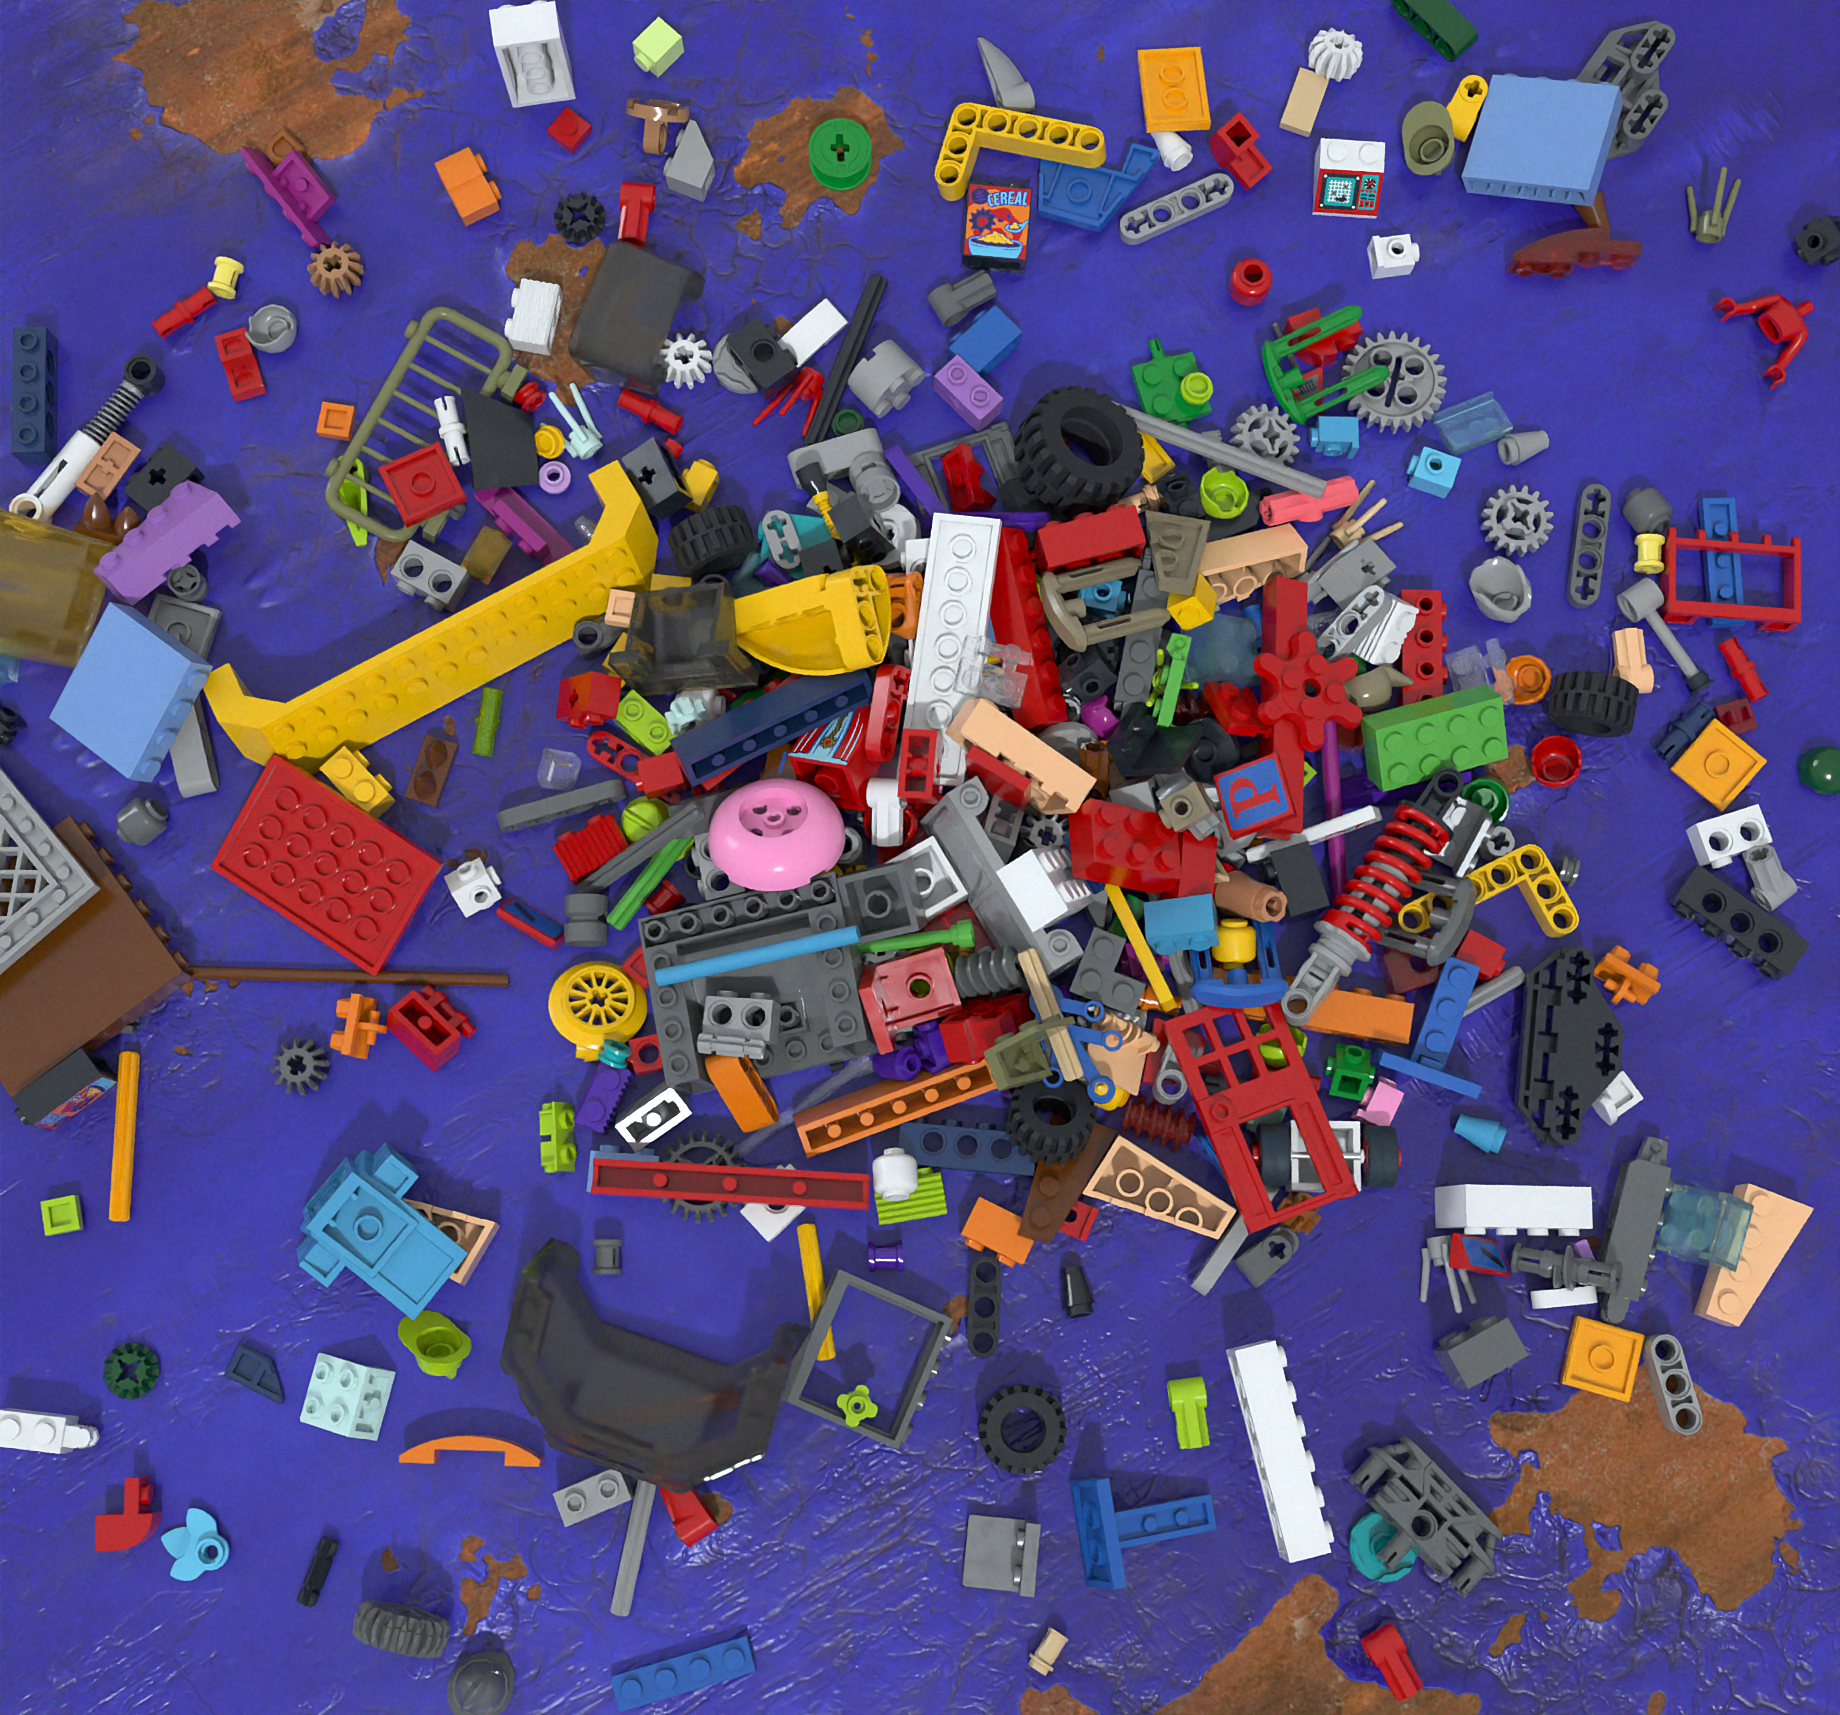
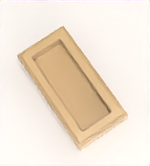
M1300 67L1279 128L1309 138L1329 79L1326 80V76L1315 75V72Z

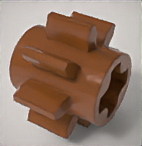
M1291 1191L1278 1205L1277 1210L1280 1211L1311 1199L1313 1196L1305 1192H1300L1296 1196ZM1318 1207L1284 1220L1280 1224L1291 1227L1292 1232L1296 1231L1297 1234L1302 1231L1305 1235H1308L1322 1217L1317 1214Z

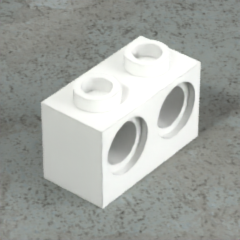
M1759 804L1697 823L1686 830L1698 864L1701 867L1711 864L1713 869L1733 863L1731 857L1740 854L1746 859V851L1753 846H1761L1773 842ZM1741 827H1745L1750 831L1751 841H1747L1741 836ZM1710 836L1715 837L1719 841L1720 851L1711 848L1709 844Z

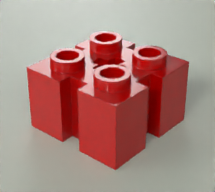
M1028 993L1005 994L1001 998L994 999L992 996L971 997L963 1002V1011L950 1014L939 1024V1029L949 1063L963 1062L964 1065H974L981 1062L983 1057L985 1058L984 1051L995 1046L994 1040L1011 1032L1016 1035L1020 1032L1018 1028L1020 1025L1035 1020V1017L1029 1005Z

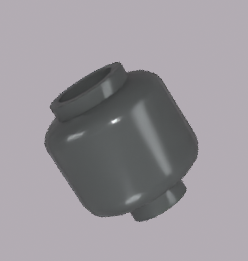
M1639 487L1627 495L1623 516L1638 534H1660L1671 524L1673 507L1658 489L1654 487L1642 489Z
M136 797L117 813V834L127 844L133 842L139 846H146L166 830L167 810L153 797Z

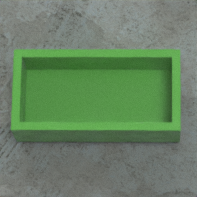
M1486 684L1362 717L1361 720L1368 779L1383 792L1433 779L1434 775L1443 768H1453L1459 772L1508 758L1502 696Z

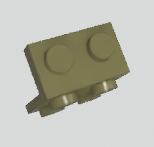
M1056 1014L1043 1019L1040 1023L1038 1019L1020 1025L1018 1027L1020 1032L1016 1035L1011 1032L994 1040L995 1046L983 1053L998 1090L1003 1091L1051 1076L1052 1072L1039 1042L1075 1024L1073 1016L1061 1019L1060 1014Z

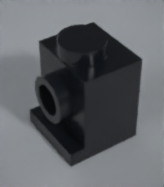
M1186 471L1155 482L1164 513L1195 519L1205 515L1200 493L1189 480Z

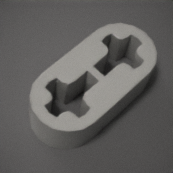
M780 510L767 513L763 518L762 527L774 563L786 573H794L802 566L798 554L802 547L791 518L787 513ZM778 520L780 524H786L782 526L783 538H778L775 529L769 530L772 528V521ZM787 545L791 554L797 553L794 556L793 563L788 564L786 559L780 560L784 557L782 546Z

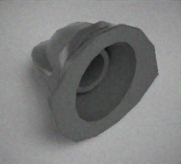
M486 1651L470 1655L456 1666L447 1683V1702L453 1715H499L507 1708L514 1693L515 1678L508 1655Z

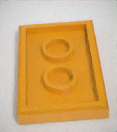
M1201 47L1138 50L1137 63L1146 133L1210 130L1211 119Z

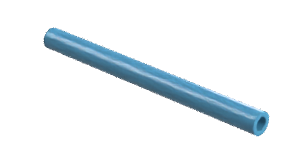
M854 925L655 970V978L659 987L859 943L861 942V935L858 926Z

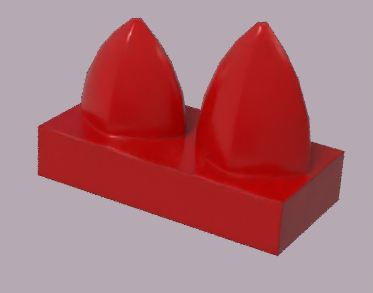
M959 444L941 458L953 512L984 510L990 508L997 499L980 486L979 478L985 469L974 459L971 445Z

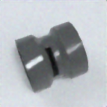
M186 564L182 568L171 569L168 574V586L179 599L198 603L207 596L209 590L208 582L193 565Z

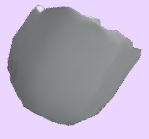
M1497 556L1485 560L1483 564L1473 569L1469 586L1475 602L1484 616L1492 620L1512 623L1531 607V584L1519 564L1514 565L1510 560Z

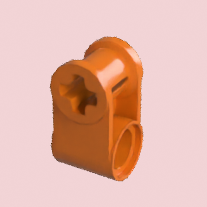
M917 571L910 572L907 576L903 577L886 575L891 601L890 633L904 639H914L917 636L924 580Z

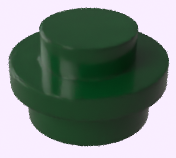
M852 409L839 411L832 421L833 433L836 437L864 430L863 417Z

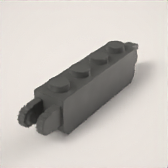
M1148 547L1145 549L1142 568L1139 569L1130 614L1154 607L1166 609L1169 592L1158 590L1155 572L1149 571L1152 557ZM1163 626L1125 636L1117 676L1118 680L1116 681L1112 705H1114L1113 711L1121 712L1119 723L1132 703L1145 702L1146 704L1150 694L1156 654Z
M1645 1137L1636 1159L1629 1160L1620 1166L1596 1261L1614 1264L1615 1261H1619L1623 1264L1622 1281L1617 1293L1611 1292L1610 1288L1595 1285L1596 1292L1602 1294L1599 1306L1601 1309L1598 1310V1315H1600L1602 1322L1622 1323V1320H1625V1313L1628 1312L1630 1302H1638L1639 1297H1643L1647 1289L1648 1278L1645 1277L1647 1264H1651L1655 1257L1656 1244L1653 1241L1656 1230L1659 1231L1664 1222L1665 1212L1661 1210L1664 1197L1667 1198L1670 1195L1673 1186V1178H1670L1672 1168L1666 1167L1668 1142L1664 1140ZM1595 1273V1275L1610 1277V1274L1607 1273Z

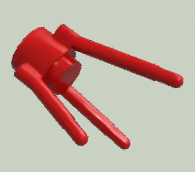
M803 367L797 378L788 384L752 421V425L757 426L793 391L779 411V415L784 416L798 398L807 402L812 398L813 400L802 431V436L806 437L824 393L821 390L825 383L824 377L810 367Z

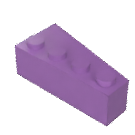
M186 480L176 485L172 489L170 496L161 505L151 509L147 514V519L137 528L130 530L124 536L123 542L115 550L105 554L93 572L119 600L133 606L167 580L165 573L169 569L173 570L185 566L192 560L190 558L191 552L204 543L209 547L219 539L215 535L218 531L228 524L231 528H234L241 520L217 492Z

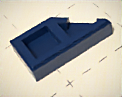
M240 1344L223 1376L278 1404H283L285 1397L274 1359L245 1344Z

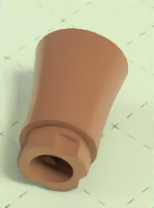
M1242 871L1228 872L1229 882L1217 884L1215 903L1218 910L1226 916L1244 917L1259 922H1278L1286 913L1285 907L1288 901L1283 892L1273 886L1253 879Z

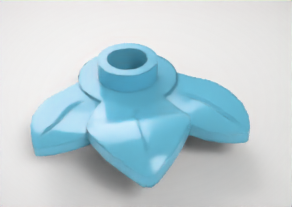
M198 1508L188 1509L186 1516L187 1527L173 1529L161 1537L167 1551L177 1559L173 1564L170 1576L182 1581L196 1579L205 1570H215L222 1567L227 1562L230 1554L228 1542L224 1537L218 1535L216 1520L209 1513ZM210 1545H214L218 1550L215 1558H210L207 1554V1549Z

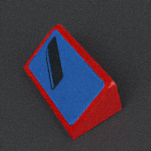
M510 898L496 910V915L501 920L553 951H558L564 941L563 925L517 898Z
M1460 1233L1452 1234L1450 1268L1491 1276L1509 1277V1271L1497 1241Z

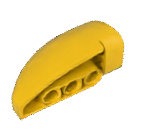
M879 565L855 566L830 575L829 573L815 575L715 606L720 627L731 640L755 658L790 673L828 676L856 671L882 663L888 647L891 630V601L887 577Z

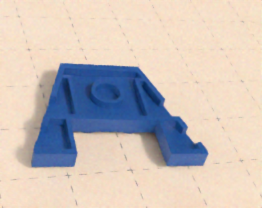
M1059 139L1056 140L1054 143L1061 144L1064 143L1066 140ZM1132 143L1121 172L1100 166L1085 168L1040 159L1039 216L1100 233L1159 161L1160 150Z

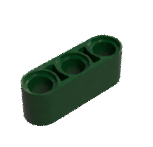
M1391 0L1398 14L1449 62L1457 60L1478 41V34L1473 25L1447 0Z

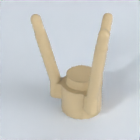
M1374 480L1368 482L1360 492L1358 500L1353 505H1350L1341 519L1332 526L1333 531L1330 533V537L1340 550L1354 539L1359 540V544L1356 546L1358 547L1369 538L1376 541L1403 527L1402 522H1397L1362 539V536L1365 534L1362 525L1387 503L1385 498H1382L1357 521L1351 519L1348 522L1375 485Z

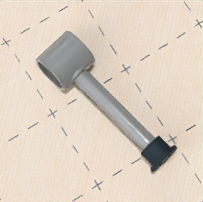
M1643 578L1617 596V604L1628 620L1633 623L1643 618L1647 620L1688 678L1686 683L1693 691L1691 693L1692 696L1715 682L1714 679L1710 680L1703 670H1698L1656 611V609L1664 604V596L1654 581L1649 578Z

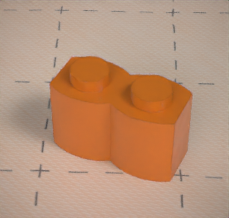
M467 147L434 163L437 173L465 226L500 210L497 200L502 197L494 181L487 182L483 173L487 172V168L479 153L473 155L470 148Z

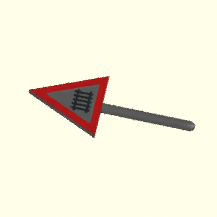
M1274 322L1272 327L1277 337L1284 336L1279 324ZM1293 353L1287 356L1292 367L1299 366ZM1323 365L1304 374L1306 383L1292 390L1298 401L1323 390ZM1323 397L1316 401L1318 406L1323 404ZM1320 412V413H1318V414H1316V415H1317L1318 417H1319V416H1322V412Z

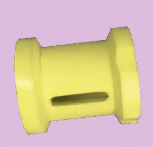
M216 257L214 263L217 267L213 280L208 283L207 289L216 296L234 299L236 295L234 290L239 274L243 273L244 266L231 258Z
M1641 534L1635 538V544L1638 546V559L1634 563L1635 572L1656 574L1664 571V564L1661 562V546L1665 543L1664 536L1659 534Z

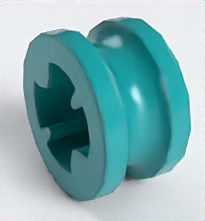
M604 1040L602 1046L605 1049L604 1051H599L598 1058L609 1066L619 1069L626 1068L628 1064L626 1057H631L632 1049L615 1040Z

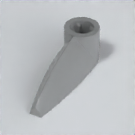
M977 38V45L998 108L1021 113L1034 111L1035 100L1030 84L1024 81L1015 65L1000 49L985 38Z

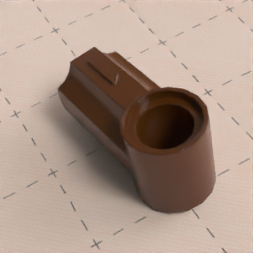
M1091 741L1089 743H1082L1080 746L1079 767L1097 779L1091 790L1099 795V797H1093L1087 794L1082 804L1090 798L1106 801L1109 795L1110 753L1104 742Z

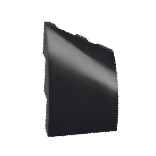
M461 387L463 418L465 419L467 451L470 455L472 488L478 490L540 484L536 447L529 413L477 393L467 387Z

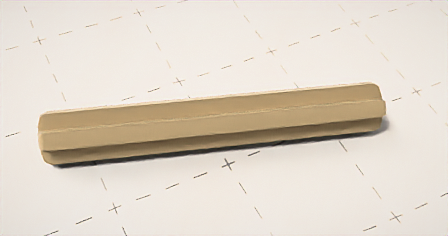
M1031 948L1019 953L1018 959L1041 1019L1043 1020L1056 1014H1060L1061 1019H1063L1037 949ZM1066 1028L1050 1036L1049 1040L1064 1079L1072 1081L1082 1077L1084 1071L1068 1029Z

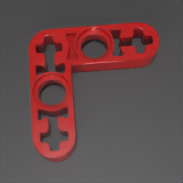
M882 664L877 670L865 741V753L870 761L889 762L894 755L902 704L907 706L912 671L902 665Z

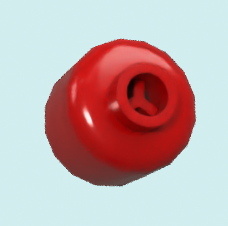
M1246 258L1238 262L1233 268L1228 283L1232 298L1245 306H1255L1261 303L1268 296L1273 281L1272 271L1260 259Z

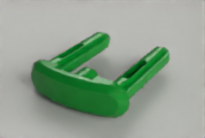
M1347 305L1274 341L1268 338L1265 340L1262 346V358L1268 382L1277 401L1295 423L1306 425L1308 418L1382 384L1390 375L1387 366L1374 365L1298 401L1292 390L1306 383L1300 367L1296 366L1285 372L1282 370L1280 363L1282 358L1355 324L1363 315L1361 306ZM1320 327V333L1293 346L1289 344L1290 340ZM1343 387L1348 389L1347 393L1320 406L1316 404L1318 399Z

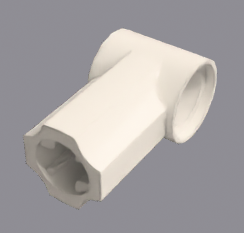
M872 777L867 785V804L872 808V844L888 847L903 844V810L908 802H903L897 797L899 779Z

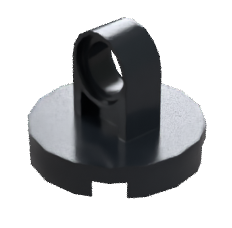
M1200 717L1184 725H1202L1204 733L1183 767L1195 782L1199 781L1213 785L1215 784L1214 775L1238 766L1241 755L1240 745L1236 735L1227 734L1218 719Z

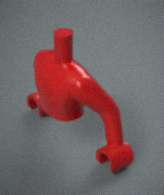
M1781 294L1767 295L1738 304L1729 297L1722 298L1712 308L1713 311L1721 309L1724 312L1725 316L1720 319L1721 322H1725L1731 316L1752 314L1765 310L1759 316L1758 324L1768 340L1774 344L1791 341L1782 351L1775 364L1761 375V378L1764 376L1771 377L1773 384L1769 389H1775L1786 379V367L1800 351L1809 336V331L1802 317L1813 312V303L1807 300L1795 307Z

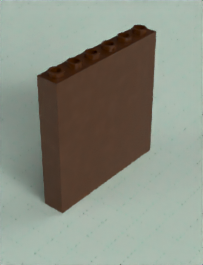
M71 816L57 824L52 830L101 889L0 975V1082L11 1098L80 1048L94 1052L121 1032L126 1026L132 1024L133 1022L131 1021H136L193 978L186 969L190 966L186 957L178 949L173 951L167 943L171 940L168 932L161 924L154 925L149 918L153 913L150 907L141 897L136 900L130 891L134 888L131 881L123 872L117 873L113 868L112 864L116 862L113 856L104 846L99 848L93 839L97 837L95 831L85 820L80 823ZM17 856L12 857L5 863L4 870H15ZM28 859L27 870H37ZM2 879L0 893H11L13 879ZM25 879L23 893H34L36 879ZM0 901V916H7L9 902ZM21 902L20 908H22L27 902Z

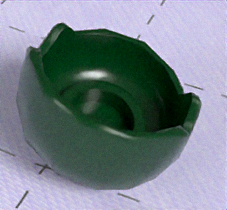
M1828 745L1810 748L1801 755L1797 766L1801 784L1809 786L1817 795L1840 794V748Z

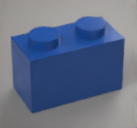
M996 305L988 312L985 310L980 312L972 321L973 326L965 333L962 331L957 333L949 342L948 360L951 361L958 354L982 378L1021 344L1022 331Z

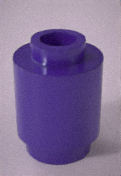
M895 1045L892 1052L882 1055L880 1053L873 1054L872 1067L884 1079L911 1081L920 1072L921 1057L913 1047Z

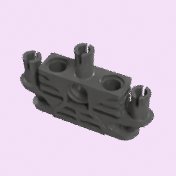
M1405 1436L1399 1437V1444L1396 1445L1390 1444L1382 1448L1374 1446L1367 1448L1366 1450L1370 1456L1348 1480L1352 1485L1357 1484L1355 1488L1359 1492L1366 1494L1368 1489L1384 1471L1388 1474L1381 1481L1384 1485L1377 1486L1373 1490L1375 1494L1368 1495L1365 1501L1396 1532L1389 1542L1376 1553V1559L1379 1562L1383 1560L1382 1565L1392 1572L1395 1566L1413 1548L1418 1556L1438 1576L1449 1577L1453 1573L1450 1567H1458L1462 1563L1458 1558L1468 1557L1469 1560L1448 1581L1452 1588L1457 1587L1455 1592L1464 1598L1468 1596V1593L1485 1574L1493 1577L1495 1567L1492 1563L1495 1555L1494 1547L1496 1541L1503 1542V1534L1438 1465L1413 1441ZM1404 1453L1407 1460L1401 1465L1394 1458ZM1421 1506H1423L1426 1510H1418V1509H1419ZM1415 1517H1418L1423 1525L1422 1532L1418 1536L1414 1534L1411 1527ZM1481 1533L1486 1536L1483 1547H1480L1476 1541Z

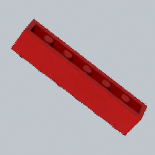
M1001 527L990 618L1014 721L1030 733H1040L1049 726L1069 721L1066 701L1060 686L1059 671L1052 652L1051 637L1047 630L1043 613L1044 608L1040 600L1036 584V573L1032 567L1028 550L1029 544L1024 529Z

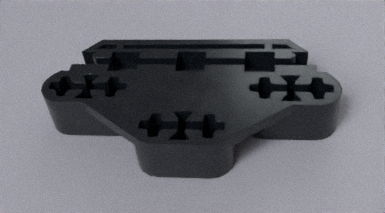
M1562 946L1525 974L1514 1109L1542 1145L1552 1147L1571 1145L1579 1139L1583 1114L1618 1076L1621 1069L1623 1028L1593 980L1594 956L1591 951L1582 946L1573 948ZM1575 957V962L1580 963L1581 967L1576 969V966L1570 963V959ZM1553 961H1556L1554 989L1542 988V985L1549 984L1550 973L1547 970L1543 971V969ZM1573 976V980L1566 983V979ZM1582 978L1580 982L1574 984L1575 980ZM1572 991V994L1578 997V1001L1573 1003V999L1567 997V993ZM1547 1007H1552L1551 1036L1538 1034V1031H1545ZM1603 1028V1032L1609 1034V1038L1604 1040V1036L1598 1035V1030ZM1601 1048L1600 1052L1594 1054L1595 1049ZM1610 1048L1609 1053L1603 1054L1604 1050ZM1543 1053L1548 1054L1547 1083L1534 1081V1078L1541 1079ZM1600 1062L1601 1066L1606 1067V1072L1601 1074V1070L1597 1069L1595 1064ZM1564 1091V1095L1570 1096V1101L1565 1103L1564 1099L1559 1098V1093ZM1539 1100L1544 1101L1542 1130L1531 1118V1112L1535 1113L1538 1111ZM1562 1111V1113H1567L1571 1111V1115L1564 1117V1115L1555 1116V1112ZM1561 1125L1562 1129L1567 1130V1135L1562 1136L1561 1133L1556 1132V1126Z

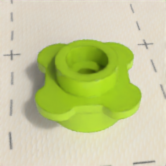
M858 1385L855 1391L840 1394L837 1398V1406L842 1408L846 1415L845 1422L851 1427L858 1426L859 1422L866 1417H875L878 1411L877 1406L871 1402L868 1396L869 1389L864 1385ZM856 1402L860 1403L859 1409L854 1408Z

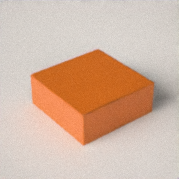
M322 402L316 430L318 436L351 441L357 413L354 406Z

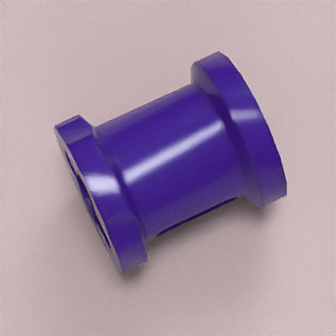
M897 1240L896 1244L875 1245L873 1242H868L869 1273L875 1272L876 1269L897 1268L898 1271H904L902 1240Z

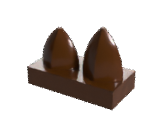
M95 493L87 501L82 519L74 526V538L117 548L123 542L124 536L130 530L137 528L141 521L130 506L122 509L115 519L110 518L105 502L98 493Z
M426 734L404 795L407 800L438 809L460 748L458 744Z

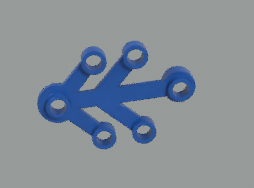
M1050 984L1061 1013L1082 1015L1092 1023L1103 1019L1105 1011L1100 1002L1090 1001L1084 1003L1063 998L1061 991L1056 986ZM1031 993L1029 1005L1036 1014L1035 1019H1038L1040 1023L1042 1019ZM1098 1006L1101 1010L1100 1015L1096 1018L1088 1016L1087 1011L1089 1007ZM1075 1025L1069 1026L1067 1028L1082 1065L1084 1075L1089 1082L1087 1087L1089 1097L1098 1104L1110 1102L1116 1092L1114 1082L1109 1077L1100 1075L1080 1041L1103 1046L1109 1052H1116L1123 1045L1121 1034L1115 1030H1109L1105 1033ZM1108 1036H1117L1119 1044L1116 1047L1107 1046L1106 1038ZM1041 1041L1039 1043L1041 1044L1042 1051L1045 1054L1046 1047L1044 1042ZM1053 1050L1049 1068L1051 1072L1059 1073L1060 1080L1056 1084H1050L1047 1078H1045L1043 1082L1047 1087L1055 1089L1062 1085L1064 1076ZM1098 1083H1105L1108 1086V1091L1105 1095L1095 1093L1094 1089Z

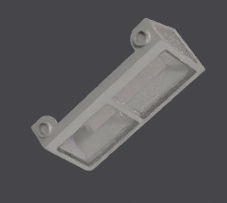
M975 776L948 792L925 815L920 823L928 837L934 836L967 891V902L994 947L1004 950L1005 947L1011 945L1015 947L1018 954L1025 950L1036 948L1048 980L1081 962L1084 952L1073 934L1067 930L1056 929L1046 934L1044 929L1032 932L996 873L1005 865L979 822L978 815L987 807L988 794L979 778ZM1029 985L1020 988L1022 993L1031 991Z

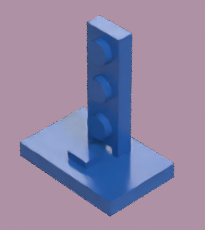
M1450 956L1443 963L1410 1056L1376 1044L1371 1057L1384 1067L1478 1099L1482 1086L1473 1078L1445 1069V1065L1481 967Z
M1077 1478L1069 1480L1087 1587L1112 1590L1127 1587L1121 1549L1217 1530L1211 1494H1202L1114 1512L1109 1478Z

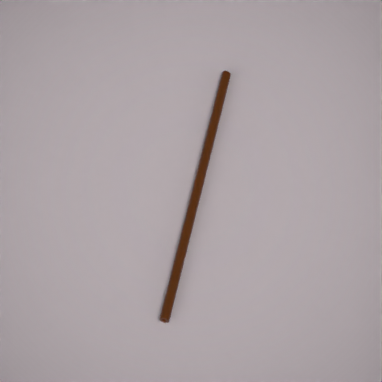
M189 966L186 968L193 977L192 979L510 986V974L382 970L374 977L365 970L227 966Z

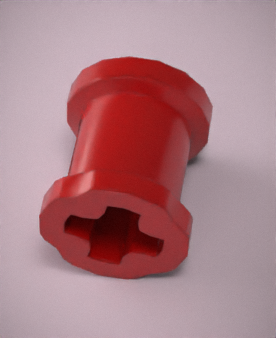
M667 879L662 881L663 886L643 903L652 915L669 912L678 903L683 904L686 901L682 894Z

